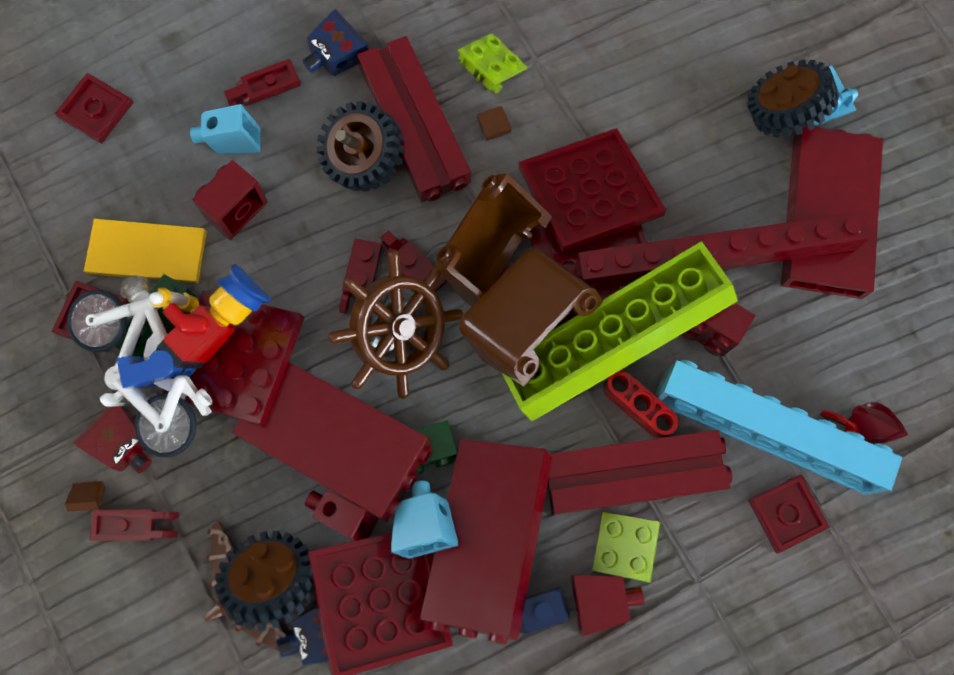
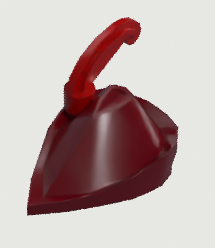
M878 402L856 406L849 420L826 410L820 414L826 420L831 419L845 426V432L850 431L862 435L864 441L873 445L876 443H887L908 436L906 428L888 407Z

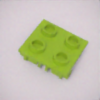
M492 33L458 49L460 53L459 59L461 60L460 64L473 77L477 76L479 82L483 81L482 84L489 92H494L495 94L503 87L500 83L527 69V66L519 57L513 54Z
M603 512L592 571L651 583L661 522Z

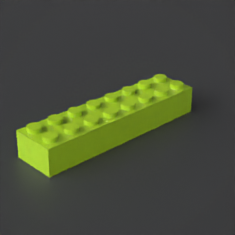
M702 241L602 300L601 305L592 314L585 317L577 315L552 330L533 349L538 356L539 366L534 376L524 386L503 374L520 410L531 421H534L738 302L733 284Z

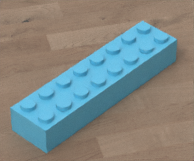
M676 360L663 373L655 396L673 412L714 430H719L723 434L861 494L870 495L892 491L903 458L892 453V448L883 444L876 443L873 445L866 442L862 435L855 432L847 431L845 433L836 429V425L830 421L823 419L815 420L808 417V413L802 409L795 407L787 408L780 405V400L774 397L757 395L752 392L753 389L749 386L729 383L725 381V377L721 374L701 371L697 369L698 366L695 363L687 360Z

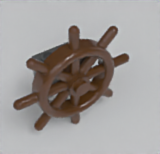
M393 249L388 252L389 276L374 281L367 288L362 287L351 277H347L344 280V287L358 299L351 312L349 329L331 332L328 335V340L333 344L351 341L354 351L364 363L352 380L353 388H362L373 371L376 370L387 375L396 376L398 396L401 399H405L409 396L408 374L419 370L429 361H432L441 370L448 369L449 361L437 350L443 338L445 323L460 320L463 317V311L461 309L443 310L439 297L432 289L442 275L436 268V264L423 281L401 275L400 255L397 250ZM402 288H407L414 292L409 301L402 296ZM423 303L426 315L417 316L420 312L417 309ZM426 326V331L422 339L415 332V329ZM405 340L416 348L409 356H406ZM394 348L395 361L382 360L383 357H388Z

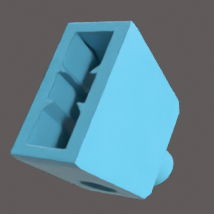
M241 104L205 111L201 115V126L191 127L190 129L193 143H206L215 153H260L261 128Z
M414 482L412 487L413 498L401 501V504L395 510L391 552L410 559L458 546L448 501L435 493H430L429 482Z

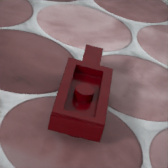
M286 59L240 77L241 80L235 83L236 87L225 90L224 94L230 106L239 104L247 106L299 87L301 82L291 60Z
M389 230L380 237L382 239L381 243L388 249L385 255L388 257V252L393 249L399 252L401 275L423 281L432 269V263L404 237L399 241ZM443 275L440 276L432 287L435 292L447 282Z

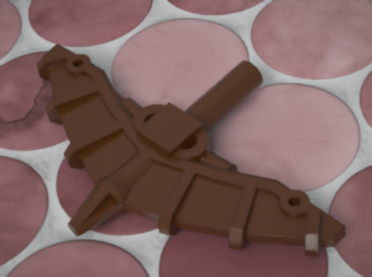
M220 521L214 523L212 529H208L207 533L212 534L211 555L206 556L207 561L211 560L213 582L209 583V587H214V584H217L215 574L221 572L218 567L221 561L228 562L225 556L228 551L231 550L236 554L231 536L226 533ZM216 592L217 604L204 616L206 622L224 615L230 619L219 602ZM267 622L266 631H259L256 624L253 631L247 630L244 624L241 627L236 625L234 628L236 632L243 630L255 638L257 646L260 647L264 644L278 650L276 640L289 636L281 624L280 627L273 629L270 622Z

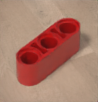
M620 370L606 379L603 386L604 394L654 438H665L676 431L678 427L676 414L629 373ZM612 380H620L624 384V391L618 392L614 390ZM634 399H642L646 403V410H637L634 406ZM658 417L664 418L667 421V431H662L657 427L656 419Z

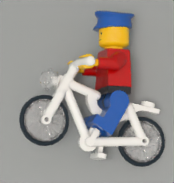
M236 264L231 266V273L216 279L220 288L210 297L211 307L199 306L198 299L188 293L180 294L169 291L166 288H158V292L149 294V281L146 277H138L137 275L122 282L123 287L119 291L123 298H127L129 302H132L130 304L123 305L121 300L111 292L92 290L80 295L70 307L67 318L70 336L78 346L90 352H102L114 347L125 334L127 319L133 317L120 354L116 358L117 362L115 366L106 371L104 377L106 385L118 391L116 393H105L100 397V401L106 407L123 406L129 401L139 411L135 421L136 436L142 447L152 455L163 458L174 457L184 452L190 446L196 434L197 422L191 406L185 401V397L188 395L192 399L202 416L209 415L212 412L209 408V405L212 404V399L205 390L200 389L198 391L189 376L195 372V369H200L233 334L235 331L233 325L240 324L252 311H257L262 303L271 302V298ZM161 307L164 309L163 314L175 326L168 335L157 311ZM147 317L153 334L147 340L144 357L132 356ZM158 386L169 391V393L156 395L150 399L140 388Z

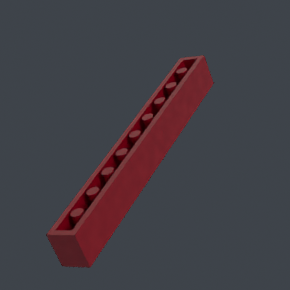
M863 212L584 251L578 253L576 267L578 277L592 288L634 282L701 241L721 269L854 251L858 250L870 237Z

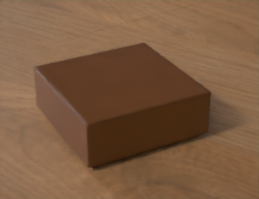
M502 106L477 114V120L486 141L511 133L512 128Z
M104 482L73 483L65 502L67 511L99 509L106 489Z

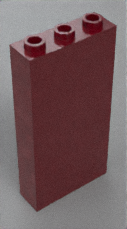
M816 125L810 131L807 126L803 127V134H796L793 137L786 223L863 212L870 239L858 250L784 260L781 286L863 299L874 292L883 138L873 137L867 133H847L842 129H822Z
M288 362L265 427L239 419L231 432L388 522L390 517L394 518L395 510L401 504L400 500L406 490L410 491L417 480V474L415 473L421 463L425 464L428 461L433 450L431 448L433 443L425 435Z
M460 439L447 497L458 546L435 552L420 620L431 623L429 629L448 633L449 627L459 629L458 635L477 639L478 633L489 635L488 641L507 645L508 639L518 641L552 463V457L545 449Z

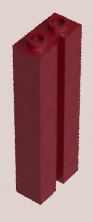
M407 36L388 42L387 47L378 50L375 47L357 54L359 68L377 107L390 115L402 130L398 133L404 137V142L400 143L404 147V154L399 153L421 203L427 200L432 202L441 198L444 193L452 190L460 191L466 188L471 183V170Z
M719 430L552 453L550 454L552 463L547 484L552 516L730 489L732 472L729 466L723 464L722 454H726L725 440L723 437H720Z

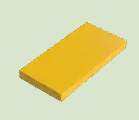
M94 219L84 272L90 275L159 280L163 274H166L177 282L198 284L207 231L205 228Z

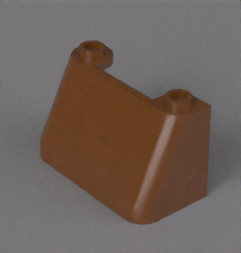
M509 174L491 175L483 182L481 192L447 245L437 253L436 268L461 299L472 307L495 284L521 240L531 239L533 234L530 231L538 225L546 228L552 216Z
M529 249L464 314L460 321V331L482 361L524 386L534 376L539 366L538 356L533 349L571 309L576 314L585 317L592 314L603 301L594 288L549 255L537 249Z

